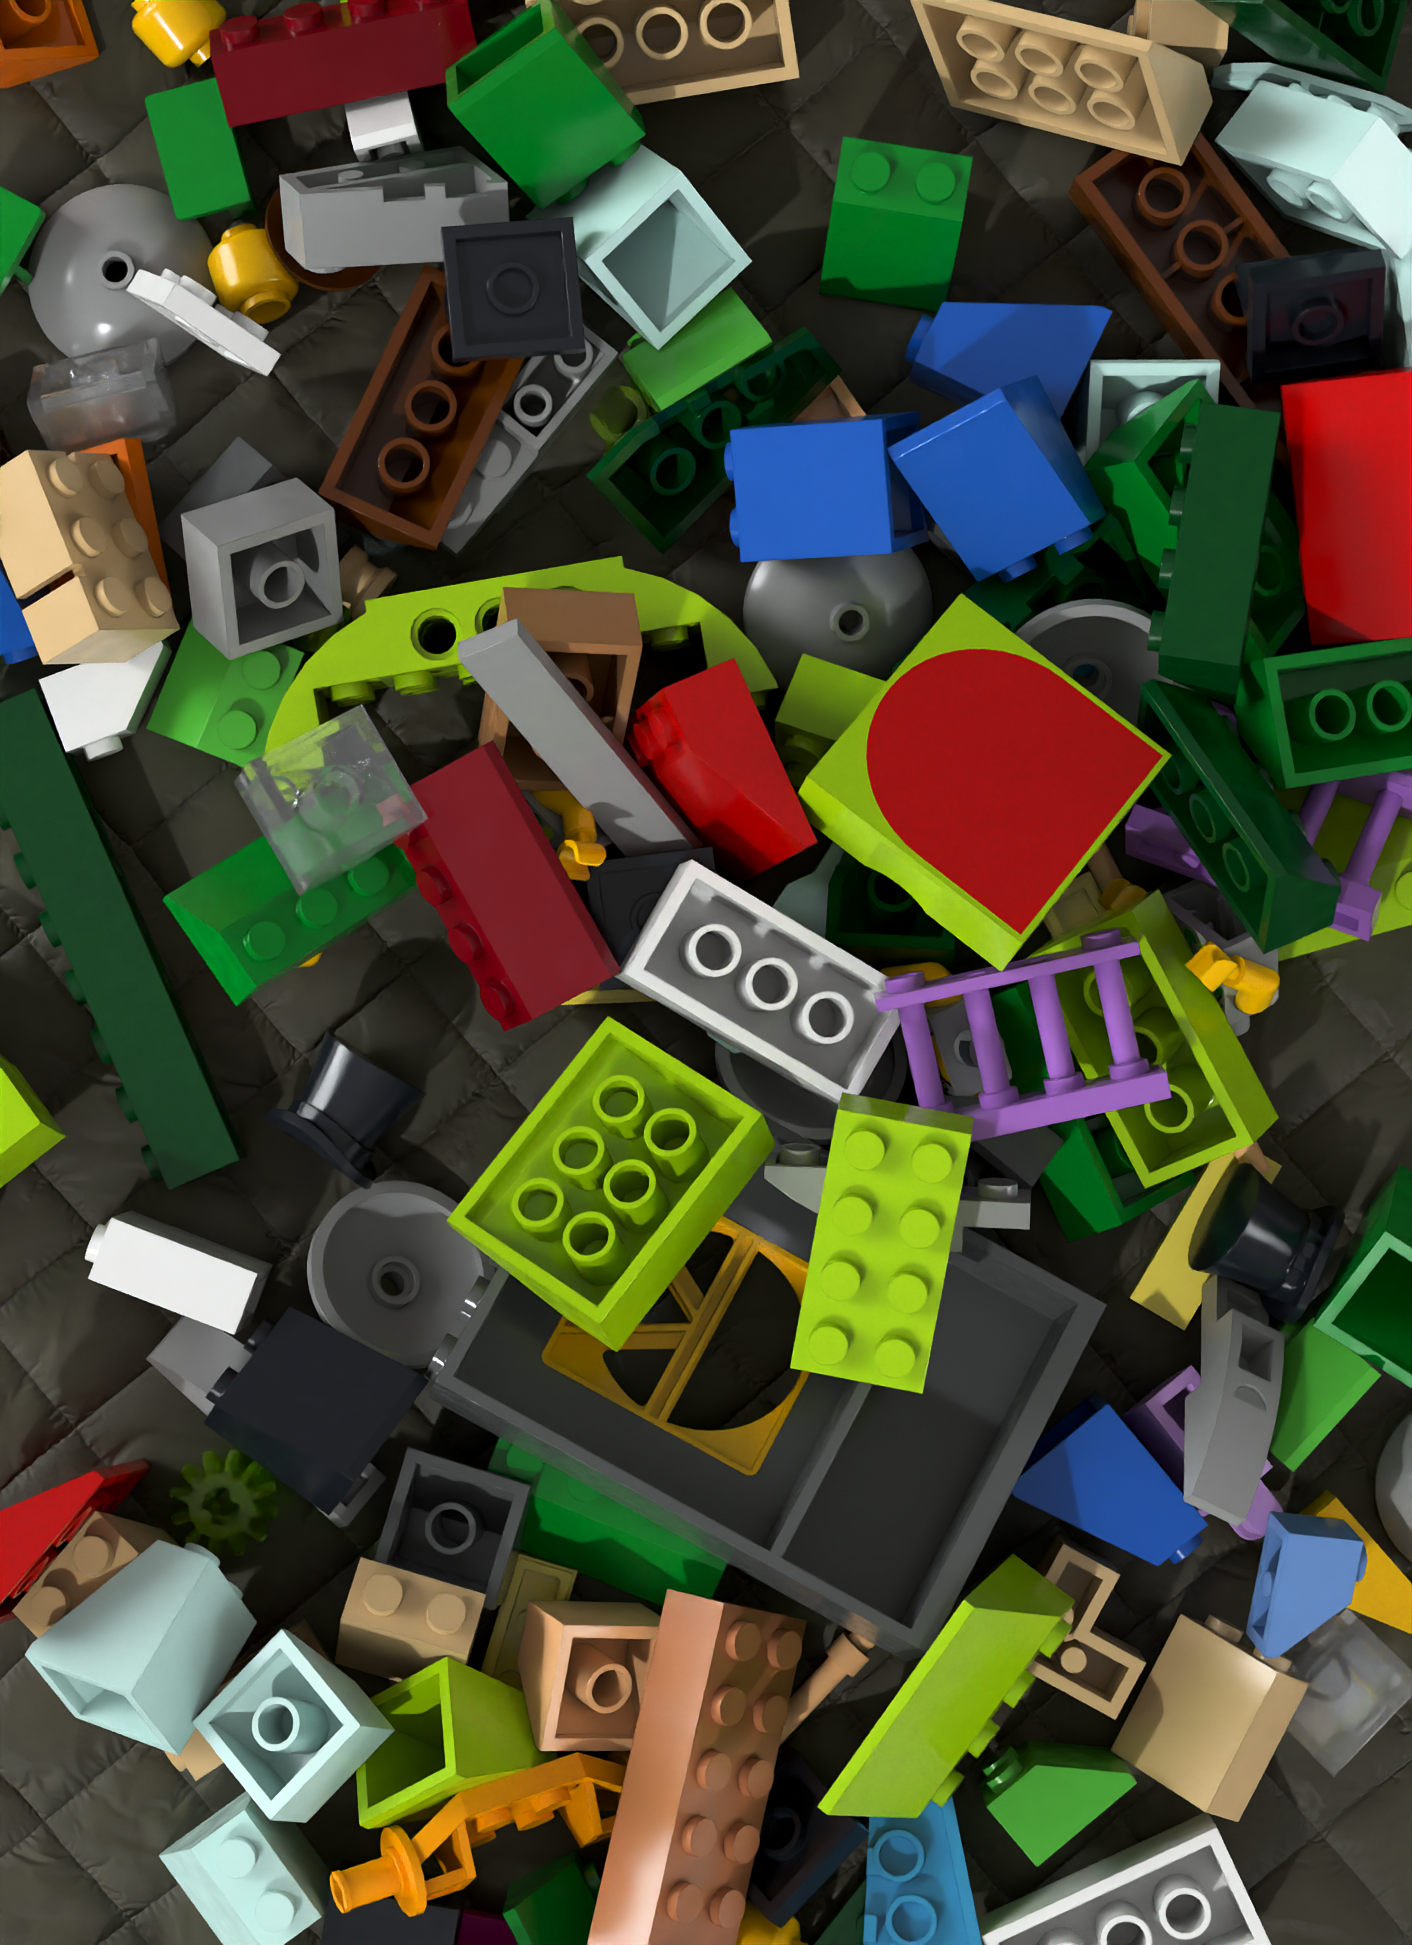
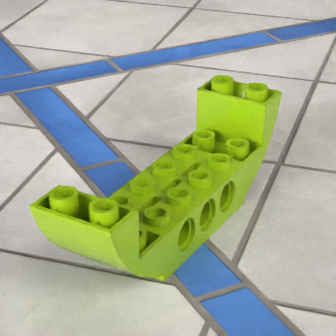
M622 556L364 600L366 613L335 633L304 664L283 696L269 730L261 774L263 778L275 784H280L281 790L287 789L288 793L326 787L324 776L339 774L327 698H331V702H337L338 707H346L376 701L374 690L395 687V691H400L401 696L433 692L438 690L437 679L459 676V680H463L464 685L479 684L458 660V642L490 629L492 623L498 619L503 587L633 593L635 595L642 644L651 643L652 652H665L689 647V636L701 634L707 669L735 658L759 712L766 711V699L776 698L777 681L757 648L729 617L698 594L671 581L625 568ZM451 627L456 630L454 645L447 652L432 654L427 651L428 637L435 629Z

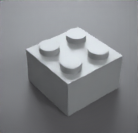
M297 477L181 514L193 627L228 660L344 622L335 511L331 505Z

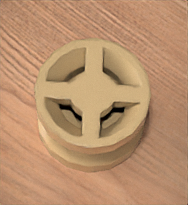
M354 545L339 563L342 605L350 609L351 618L356 620L366 613L364 600L386 597L395 584L398 574L388 567L377 568L368 561L367 552Z

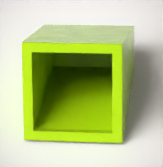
M446 1656L371 1697L370 1700L395 1731L356 1770L359 1825L367 1829L431 1819L458 1792L558 1759L557 1751H541L535 1747L524 1692Z

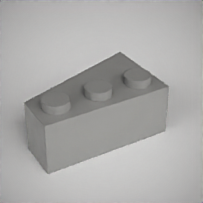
M462 146L279 175L285 250L305 269L315 273H334L346 267L442 262L441 227L510 222L507 181Z

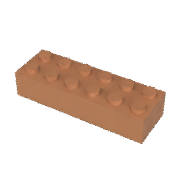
M667 1589L587 1945L736 1944L740 1922L745 1911V1899L754 1858L759 1848V1836L767 1799L774 1780V1768L782 1731L788 1716V1704L797 1663L802 1653V1641L807 1620L751 1606Z

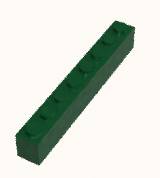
M33 688L1 702L0 827L3 831L12 828L21 852L13 855L18 872L29 890L35 887L38 888L47 909L39 913L44 932L54 948L63 946L72 966V969L64 972L71 994L80 1007L88 1003L98 1026L90 1030L94 1047L105 1065L112 1062L115 1065L123 1086L115 1089L120 1107L129 1123L132 1124L139 1121L148 1144L141 1147V1153L150 1175L155 1182L164 1179L168 1190H171L246 1158V1152L72 754L65 752L43 691Z

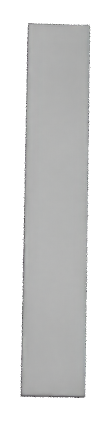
M518 618L458 642V660L580 804L592 812L597 824L625 857L705 847Z

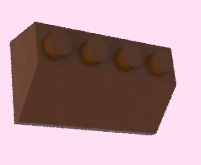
M425 264L317 495L334 508L335 519L379 539L437 551L526 357L453 363L449 323H446L444 310V272Z

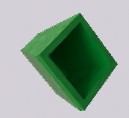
M538 0L445 69L447 107L540 210H543L554 201L562 205L574 199L588 185V176L606 163L610 167H615L629 159L641 146L639 139L646 135L642 115L556 0Z
M843 136L819 294L938 313L942 302L947 301L963 223L973 157Z
M1400 1164L1364 1211L1317 1313L1313 1326L1412 1388V1171Z

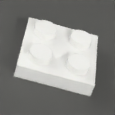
M167 268L164 269L160 276L139 269L126 289L133 296L234 363L268 376L281 356L280 353L263 342L269 333L266 329L238 311L233 313L219 304H216L214 308L211 307L217 296L185 275L180 277Z

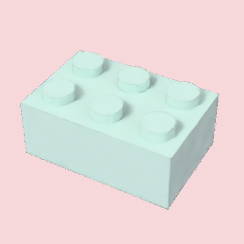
M1260 80L1214 140L1221 150L1284 219L1371 250L1381 249L1382 254L1402 260L1411 249L1412 149L1407 148L1397 137L1401 132L1399 125L1390 116L1375 107H1369L1365 112L1353 108L1349 103L1335 95H1329L1327 99L1316 97L1296 83H1290L1288 87H1283Z

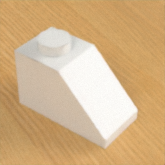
M409 90L344 104L352 145L359 162L425 152Z
M167 639L161 640L124 663H84L39 679L65 752L75 756L84 753L89 762L107 757L123 749L120 739L136 734L172 655V649Z

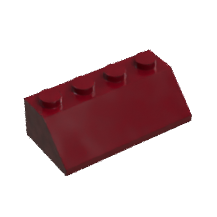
M347 0L344 3L322 7L319 3L308 2L288 8L282 16L258 20L254 16H239L223 22L219 29L209 31L210 57L229 128L446 83L445 69L478 45L469 0Z
M493 740L377 804L384 816V826L389 838L397 847L404 851L416 873V883L421 895L429 904L436 908L448 930V940L453 952L469 967L480 987V997L485 1009L494 1019L499 1021L504 1032L541 1016L622 972Z

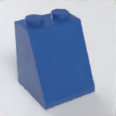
M942 302L935 319L923 313L907 346L908 350L904 360L913 364L908 381L964 407L1000 387L1037 374L1059 419H1061L1113 311L1102 306Z
M1037 374L1000 387L886 448L892 461L977 582L998 573L1004 584L1038 567L1033 556L1034 553L1054 544L1058 554L1061 555L1094 538L1089 525L1108 516Z
M919 411L752 425L730 430L731 442H728L725 447L724 464L728 479L734 481L736 507L732 509L730 515V534L734 545L740 548L741 562L890 554L928 542L927 509L892 461L886 449L921 430Z
M1096 1390L1039 1437L1012 1490V1494L1016 1498L1156 1566L1161 1565L1168 1558L1173 1564L1186 1558L1201 1544L1203 1538L1199 1535V1532L1208 1526L1207 1522L1193 1505L1184 1502L1183 1493Z

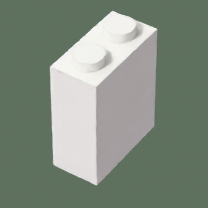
M128 1211L111 1217L106 1225L99 1223L91 1237L85 1255V1260L94 1263L88 1279L234 1335L251 1323L273 1265L134 1211Z

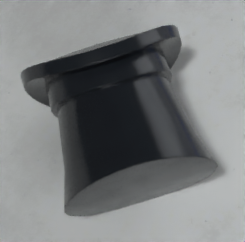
M327 1029L317 1060L299 1100H294L288 1110L280 1108L271 1109L264 1120L281 1132L304 1142L360 1187L370 1189L377 1177L375 1166L371 1161V1158L376 1153L375 1146L400 1118L427 1094L336 1033Z
M1244 1162L1236 1165L1221 1179L1205 1204L1190 1241L1188 1264L1192 1270L1227 1277L1256 1287L1266 1311L1284 1324H1293L1300 1319L1310 1303L1344 1223L1345 1212L1331 1205L1313 1210L1301 1209L1272 1186L1252 1164Z

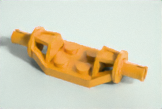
M613 1751L604 1760L576 1752L458 1792L412 1840H410L405 1830L398 1824L383 1828L380 1836L382 1857L342 1871L337 1870L330 1874V1887L338 1909L345 1914L354 1908L394 1895L402 1911L409 1917L422 1914L426 1909L428 1900L462 1890L477 1877L471 1849L496 1838L494 1830L512 1823H516L518 1831L534 1828L555 1817L553 1810L559 1811L580 1848L611 1838L616 1815L601 1820L599 1810L615 1811L617 1813L630 1753L628 1751ZM433 1853L444 1874L425 1881L421 1864Z

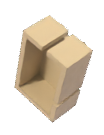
M26 450L0 467V558L16 598L26 599L70 570L73 571L75 578L22 610L43 665L124 663L180 629L172 609L171 595L159 577L148 550L147 535L135 518L124 490V478L120 470L113 463L110 454L72 452L67 456L65 451Z

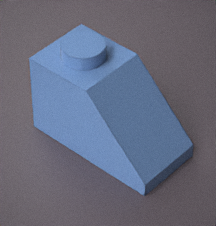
M1270 1511L1246 1628V1635L1263 1657L1278 1658L1351 1604L1355 1582H1360L1365 1574L1367 1554L1363 1544L1364 1541L1344 1519Z

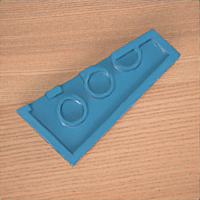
M951 1796L942 1808L932 1801L918 1818L869 1817L870 1834L868 1835L863 1945H982L953 1797Z

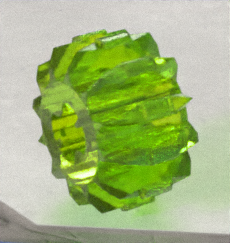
M235 1447L228 1452L224 1467L214 1449H209L202 1454L204 1470L188 1462L181 1469V1473L191 1486L176 1485L170 1492V1497L175 1501L189 1504V1507L182 1508L171 1516L173 1524L182 1525L192 1521L196 1526L187 1534L185 1542L196 1544L205 1534L210 1537L207 1549L216 1557L219 1556L224 1547L225 1538H227L230 1548L236 1556L243 1555L247 1551L245 1534L255 1541L263 1542L269 1535V1532L259 1519H275L279 1515L280 1510L275 1504L260 1500L278 1489L277 1481L267 1480L257 1484L254 1477L262 1471L263 1467L253 1461L245 1471L240 1469L242 1452ZM224 1487L231 1490L230 1500L240 1504V1510L235 1507L227 1517L219 1514L220 1504L210 1501V1495L215 1497Z

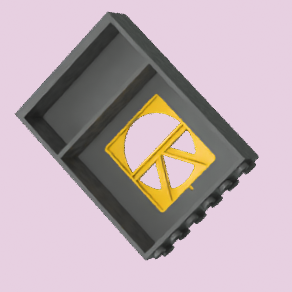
M764 1116L776 1143V1147L772 1152H780L781 1145L789 1143L817 1145ZM820 1147V1154L829 1155L828 1150ZM766 1160L711 1230L712 1232L732 1237L733 1245L705 1297L685 1265L668 1286L690 1323L639 1324L619 1349H676L647 1404L644 1406L635 1403L620 1388L609 1372L603 1359V1353L613 1349L565 1318L490 1258L488 1264L498 1269L491 1281L479 1275L456 1319L466 1324L459 1339L447 1333L428 1366L429 1369L425 1377L434 1381L429 1399L906 1662L924 1656L938 1637L1107 1304L973 1230L964 1227L962 1253L949 1252L923 1394L801 1371L789 1395L779 1406L761 1419L738 1428L706 1431L685 1428L666 1421L758 1251L781 1271L794 1290L800 1305L802 1304L818 1214L792 1200L764 1179Z

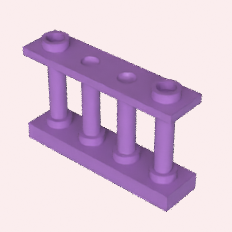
M1210 701L1220 716L1227 715L1233 721L1238 731L1233 711L1220 703ZM1239 735L1240 744L1252 762H1259ZM1409 770L1310 786L1298 816L1303 822L1307 840L1312 847L1336 793L1372 805L1344 873L1338 874L1341 882V893L1338 896L1333 925L1328 926L1329 928L1369 942L1378 921L1382 892L1373 889L1368 882L1397 815L1412 820V772ZM1135 804L1125 825V854L1217 887L1163 805L1152 810Z
M1110 928L1080 936L1082 947L1010 962L1002 972L992 966L925 981L923 971L906 973L885 979L886 990L874 993L877 1012L898 1009L919 1103L918 1107L974 1117L971 1142L1172 1098L1167 1073L1162 1065L1149 1066L1148 1058L1140 1057L1119 959L1141 954L1138 941L1133 935L1121 938L1119 928ZM1093 965L1114 1063L1108 1065L1110 1075L1084 1080L1081 1071L1075 1072L1054 974ZM1028 980L1049 1077L1043 1080L1045 1089L1019 1095L1017 1086H1010L989 988ZM963 994L984 1092L978 1094L979 1104L954 1109L952 1100H945L924 1003Z

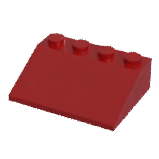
M1412 366L1280 385L1309 644L1323 645L1412 637Z
M735 658L662 688L628 717L623 742L625 750L704 846H713L714 861L741 884L817 843V839Z
M144 1458L97 1469L0 1511V1624L17 1618L12 1610L95 1511L113 1514L151 1469L152 1465Z

